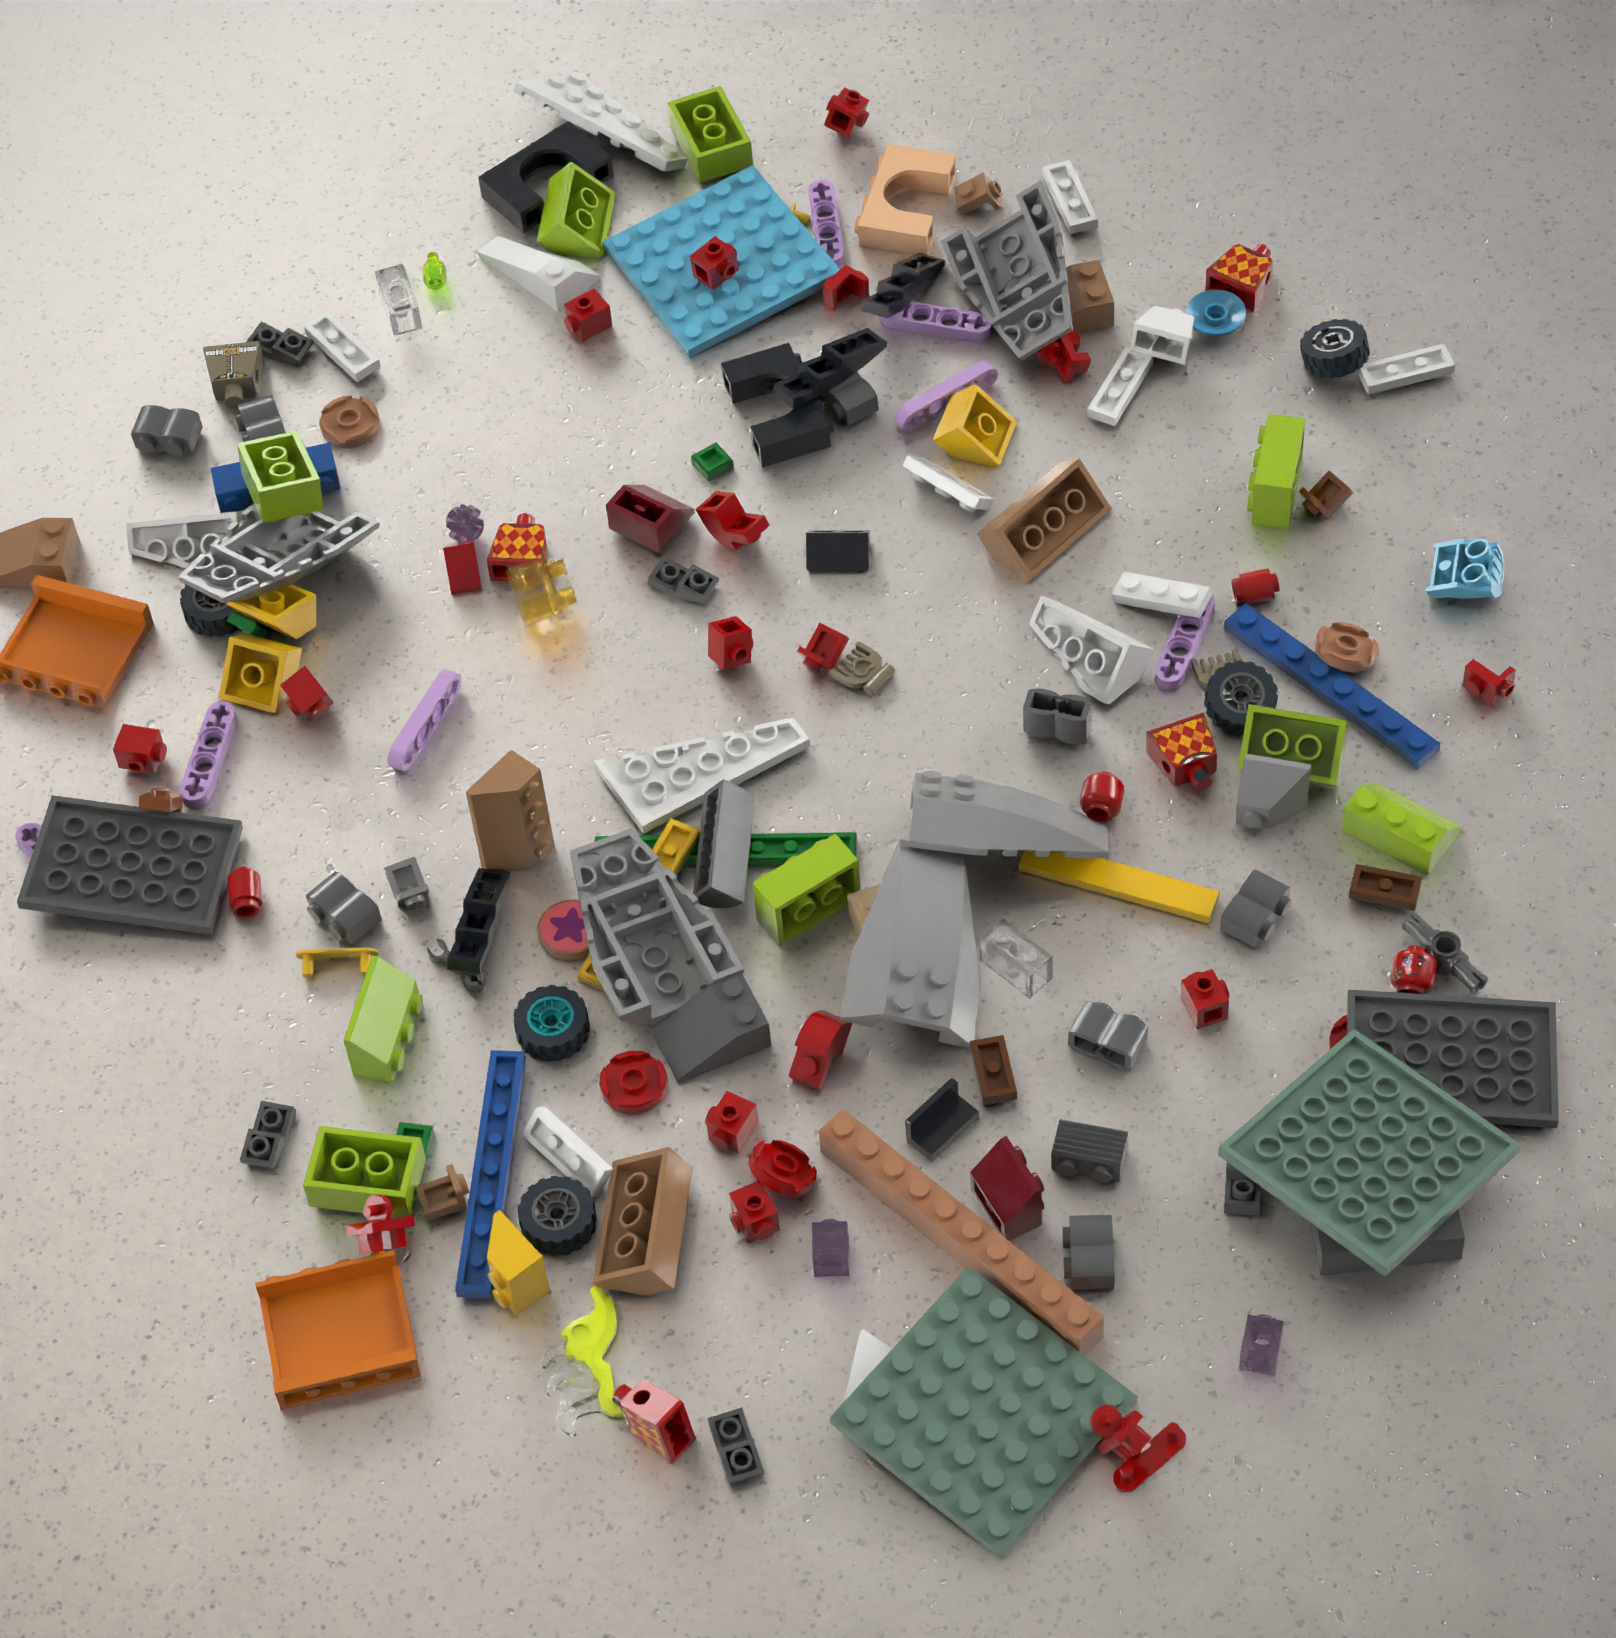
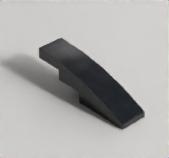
M917 253L893 264L892 275L878 282L876 294L863 299L861 311L887 319L900 312L931 284L945 266V260Z
M869 328L822 345L821 356L798 364L797 375L774 383L773 394L793 409L845 381L887 347V342Z
M478 868L463 900V913L455 929V942L447 957V970L480 974L496 932L511 872Z

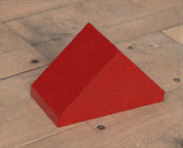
M474 539L443 544L451 595L482 590Z

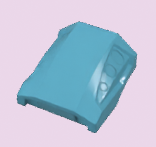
M1480 538L1473 541L1458 539L1434 543L1435 557L1430 586L1426 589L1429 597L1462 599L1490 597L1495 599L1501 595L1505 569L1502 549L1498 542L1488 543L1487 540Z

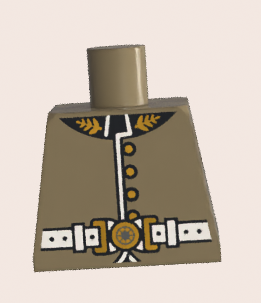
M259 341L203 347L216 400H225L227 407L236 409L238 408L237 404L243 403V398H253L258 395L264 368V358Z

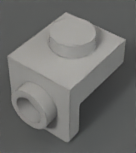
M415 856L384 867V872L397 906L405 904L406 908L425 901L424 897L429 895V888L425 884Z

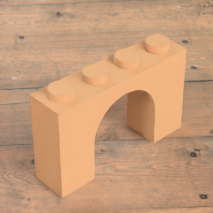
M888 144L885 154L879 156L877 175H872L870 194L869 196H864L862 203L863 213L861 216H857L854 232L858 234L859 246L910 255L917 253L928 255L934 239V216L902 211L894 208L888 202L894 196L906 191H924L949 195L956 177V154Z

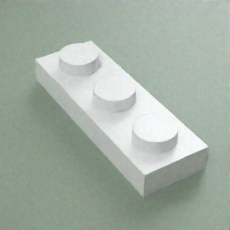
M1067 160L1043 166L1042 176L1069 233L1074 234L1097 228L1098 218L1071 161Z
M328 311L303 325L305 334L356 382L381 367L379 359Z
M1440 344L1364 363L1363 367L1358 369V375L1369 395L1453 374L1455 372V363L1445 344Z
M1125 347L1089 405L1087 417L1116 426L1153 365V356L1131 351L1130 348Z
M907 455L903 467L912 472L911 477L926 484L930 482L936 486L935 491L948 498L955 497L960 500L959 506L968 511L975 512L976 509L989 510L994 500L990 496L922 456Z
M1123 572L1111 594L1114 603L1195 618L1201 617L1212 597L1209 586Z
M545 1106L537 1107L522 1136L563 1174L572 1180L580 1181L582 1186L587 1187L591 1197H599L613 1168Z

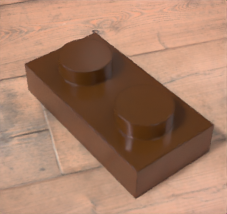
M1356 864L1349 890V898L1415 911L1422 877Z
M1004 1035L970 1041V1050L983 1105L1017 1100V1090Z

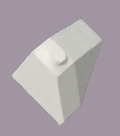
M497 236L477 251L480 258L557 312L564 308L565 303L578 297L600 280V275L577 260L501 236Z
M226 512L126 523L129 554L166 562L186 569L200 554H207L211 550L210 544L215 539L221 540L227 534L226 528L232 522L238 523L242 519V512Z
M1043 595L1040 596L1029 622V625L1049 649L1054 650L1062 660L1061 664L1066 671H1070L1078 680L1077 684L1082 691L1105 704L1113 702L1141 679L1153 651L1152 648L1134 638Z

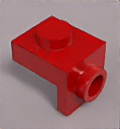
M845 264L835 275L830 276L823 285L824 306L834 311L851 294L861 299L869 297L868 277L861 271H856Z
M819 622L806 648L799 646L797 653L804 658L802 663L809 668L819 672L822 667L830 671L835 667L849 638Z
M1473 659L1465 666L1462 686L1471 695L1479 697L1493 707L1502 698L1507 699L1513 693L1516 687L1514 683L1516 669L1509 666L1498 676Z

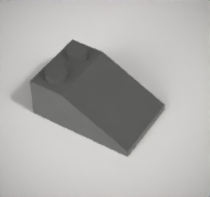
M742 972L711 984L651 1028V1032L678 1084L772 1046L769 1023Z

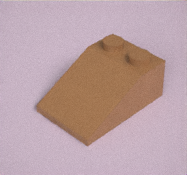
M1100 260L1066 267L1073 326L1071 332L1079 334L1114 327V299Z
M42 517L0 532V588L32 589L31 582L36 574L71 583L80 544L73 518Z

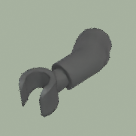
M436 939L438 946L444 952L440 956H435L427 947L429 958L436 964L447 963L450 951L442 939ZM458 971L467 991L479 993L483 990L486 981L482 972L477 974Z

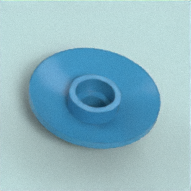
M1208 290L1195 295L1189 301L1186 307V314L1194 317L1192 328L1197 332L1208 336H1224L1237 331L1243 325L1246 318V307L1243 301L1233 293L1224 290Z

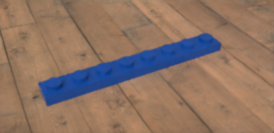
M1247 603L1224 620L1225 630L1416 769L1422 767L1439 752L1440 742L1339 669L1329 666L1314 651Z
M491 1050L455 1287L457 1297L492 1299L494 1286L487 1275L490 1273L487 1254L494 1213L500 1210L504 1214L526 1062L524 1051Z

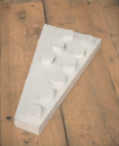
M571 72L565 75H551L550 77L515 83L514 93L520 96L527 93L535 97V104L543 108L548 106L559 110L561 118L596 136L600 132L611 138V144L618 148L623 146L635 150V157L664 172L685 168L688 158L679 152L676 146L669 144L661 138L657 131L647 127L641 122L639 117L632 115L623 108L621 103L614 101L605 94L602 88L595 86L587 80L584 74Z
M791 717L755 725L753 730L737 734L732 730L723 732L722 737L706 740L705 737L655 747L653 752L635 756L634 752L623 754V759L606 762L605 758L595 760L594 766L642 833L645 834L669 821L670 818L673 819L702 804L705 792L722 779L738 785L810 747V738L796 720Z

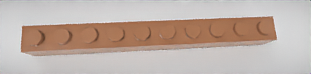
M841 1109L818 1130L822 1154L966 1269L969 1266L1083 1355H1086L1104 1337V1316L847 1111Z

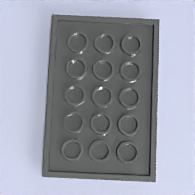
M52 795L17 899L19 909L212 935L226 888L227 877L230 874L243 830L242 821L174 811L163 812L138 809L137 806Z
M1348 990L1347 1034L1353 1029L1357 1030L1491 1124L1557 1128L1559 1111L1556 1002Z

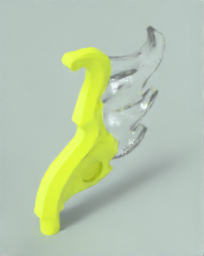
M593 1286L589 1291L596 1303L594 1304L595 1309L589 1315L579 1318L566 1326L561 1332V1337L568 1341L551 1346L542 1358V1369H547L551 1362L557 1363L555 1371L547 1382L546 1392L548 1397L553 1394L555 1389L562 1392L561 1403L556 1410L557 1424L563 1433L576 1437L577 1433L573 1429V1425L576 1420L584 1415L606 1413L612 1417H623L620 1407L612 1401L614 1383L611 1366L603 1361V1356L616 1334L617 1314L612 1296L608 1297L604 1288L599 1286Z

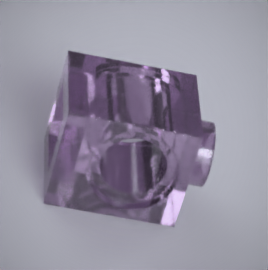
M826 1219L822 1222H812L814 1277L850 1276L848 1221Z
M1248 1314L1240 1351V1370L1275 1376L1283 1338L1284 1321L1276 1320L1274 1317L1265 1314L1258 1316ZM1259 1339L1267 1340L1269 1343L1266 1345H1261L1256 1343L1255 1341Z

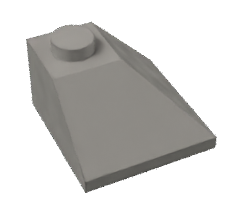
M1245 753L1236 806V824L1245 825L1249 828L1270 829L1306 810L1311 765Z

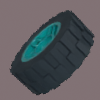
M555 985L541 986L525 994V997L517 1003L518 1007L514 1010L515 1020H513L519 1045L521 1044L522 1050L525 1053H529L532 1058H538L544 1062L561 1061V1059L570 1058L575 1052H579L583 1048V1044L587 1042L589 1038L588 1032H590L588 1011L585 1001L574 990L571 991L562 985L561 987ZM551 1022H554L555 1025H554V1026H550V1023H551Z

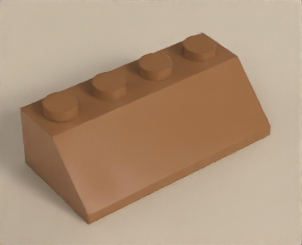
M1080 458L1059 462L980 530L977 535L995 561L1027 582L1033 579L1099 521L1112 507Z
M510 750L466 791L481 867L485 869L507 871L533 868L541 860L548 858L553 848H555L541 769L513 750Z
M670 1147L612 1162L613 1171L608 1185L592 1281L595 1286L643 1296L674 1289L693 1167Z

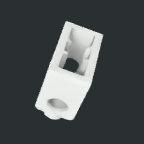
M1153 306L1134 323L1130 350L1185 365L1194 317L1185 314L1178 308L1170 310Z

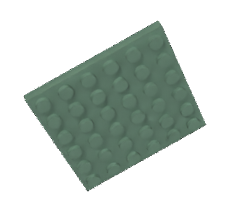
M1353 1029L1221 1144L1218 1156L1386 1277L1519 1153L1521 1144Z
M968 1266L831 1415L830 1424L1001 1559L1096 1450V1446L1105 1439L1095 1434L1091 1428L1090 1416L1092 1412L1099 1406L1112 1405L1124 1417L1137 1403L1138 1396Z

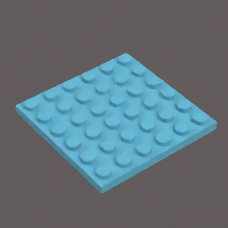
M753 165L603 241L607 254L689 358L823 289L825 281L840 270ZM716 236L723 242L730 243L736 249L739 270L732 278L727 279L715 290H712L693 276L689 256Z

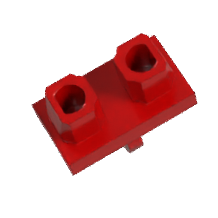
M1069 332L1037 352V357L1041 364L1056 367L1063 383H1072L1075 373H1086L1091 363V358L1087 352L1076 353L1080 346V337L1077 332Z
M381 1194L372 1195L366 1200L365 1207L363 1208V1215L368 1221L345 1225L346 1236L357 1235L359 1254L407 1247L405 1228L415 1226L414 1215L393 1219L391 1216L394 1206L389 1199Z
M1102 1405L1096 1408L1090 1416L1092 1430L1098 1436L1106 1438L1095 1448L1102 1455L1112 1450L1119 1458L1126 1462L1132 1455L1136 1456L1152 1437L1138 1425L1143 1416L1136 1410L1122 1417L1117 1408L1112 1405Z

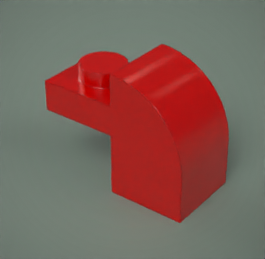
M715 491L695 509L709 533L720 544L733 551H737L744 544L756 542L761 537V533L770 526L765 515L745 513L737 496L731 492Z
M823 1010L813 1012L802 1026L794 1044L798 1048L788 1077L818 1089L823 1088L833 1056L843 1054L853 1023L840 1020L841 1017Z

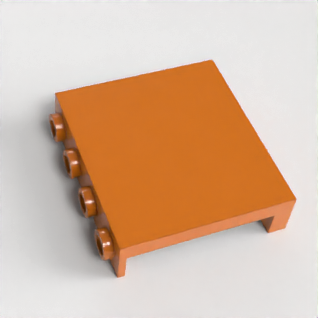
M36 574L31 582L35 597L0 653V682H10L21 685L28 690H39L50 693L58 698L73 699L87 706L95 705L105 708L154 624L148 604Z
M394 1250L374 1252L369 1256L354 1260L343 1259L332 1265L320 1268H305L299 1273L286 1276H271L265 1281L255 1283L260 1298L274 1376V1392L280 1410L421 1377L401 1274Z

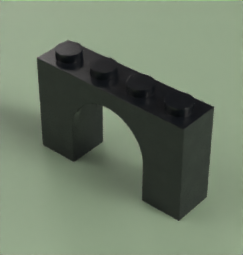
M567 121L480 175L478 180L481 197L524 234L541 223L544 208L543 198L525 184L529 178L542 171L561 170L567 164L573 162L601 183H605L614 177L612 158L575 125Z
M789 343L722 362L723 384L732 404L765 394H773L774 383L797 375L798 364L803 362L799 353L794 354ZM820 396L795 407L784 416L750 426L752 447L762 468L831 447L830 434L834 433V428L829 415L824 416L823 414L824 408Z

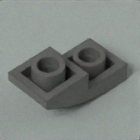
M262 321L246 341H259L264 357L290 364H299L313 345V340L288 327L283 333Z
M663 556L649 576L647 584L674 597L704 604L719 582V578L694 564L687 569Z
M261 1101L253 1129H248L240 1162L274 1169L288 1139L296 1109L289 1105Z
M1227 1162L1224 1213L1259 1215L1261 1186Z
M742 1407L707 1418L729 1485L764 1474L761 1460Z

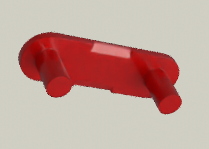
M1175 1422L1169 1423L1167 1427L1162 1429L1145 1445L1139 1454L1131 1456L1129 1460L1116 1469L1113 1474V1483L1118 1490L1122 1492L1136 1490L1184 1448L1186 1434Z

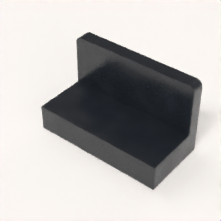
M808 530L806 532L807 570H868L870 530Z
M954 1078L949 1079L905 1121L907 1143L931 1162L979 1119V1111L959 1096L958 1082Z

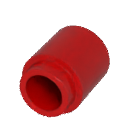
M1269 568L1238 574V578L1231 579L1236 604L1242 602L1244 604H1253L1275 599V592L1280 591L1276 573L1271 574Z
M239 867L227 877L229 907L237 917H254L259 913V908L262 906L260 874L249 867Z

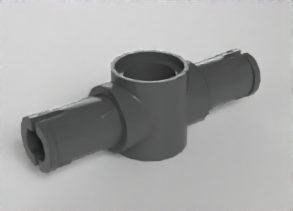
M1417 912L1404 920L1402 929L1411 935L1422 947L1428 950L1427 953L1436 959L1438 964L1437 974L1455 976L1472 994H1476L1478 988L1480 990L1484 988L1488 982V977L1468 961L1469 957L1461 950V940L1455 933L1440 931L1439 929L1435 930Z

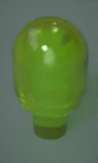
M430 252L427 254V261L422 268L423 281L429 289L438 290L446 283V267L439 260L438 253Z

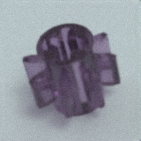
M461 504L460 507H454L446 517V527L451 530L449 537L457 542L476 540L484 529L483 519L479 518L481 511L472 505L467 507Z

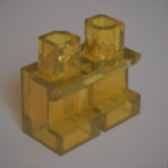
M541 558L509 567L506 570L514 597H519L516 603L525 628L542 620L558 616L563 612V609L577 602L572 586L557 591L553 581L567 575L563 559L546 561V558ZM539 589H543V590H540V591H537V592H534V593H531V594L526 595V594L529 593V592H533V591H536V590H539Z

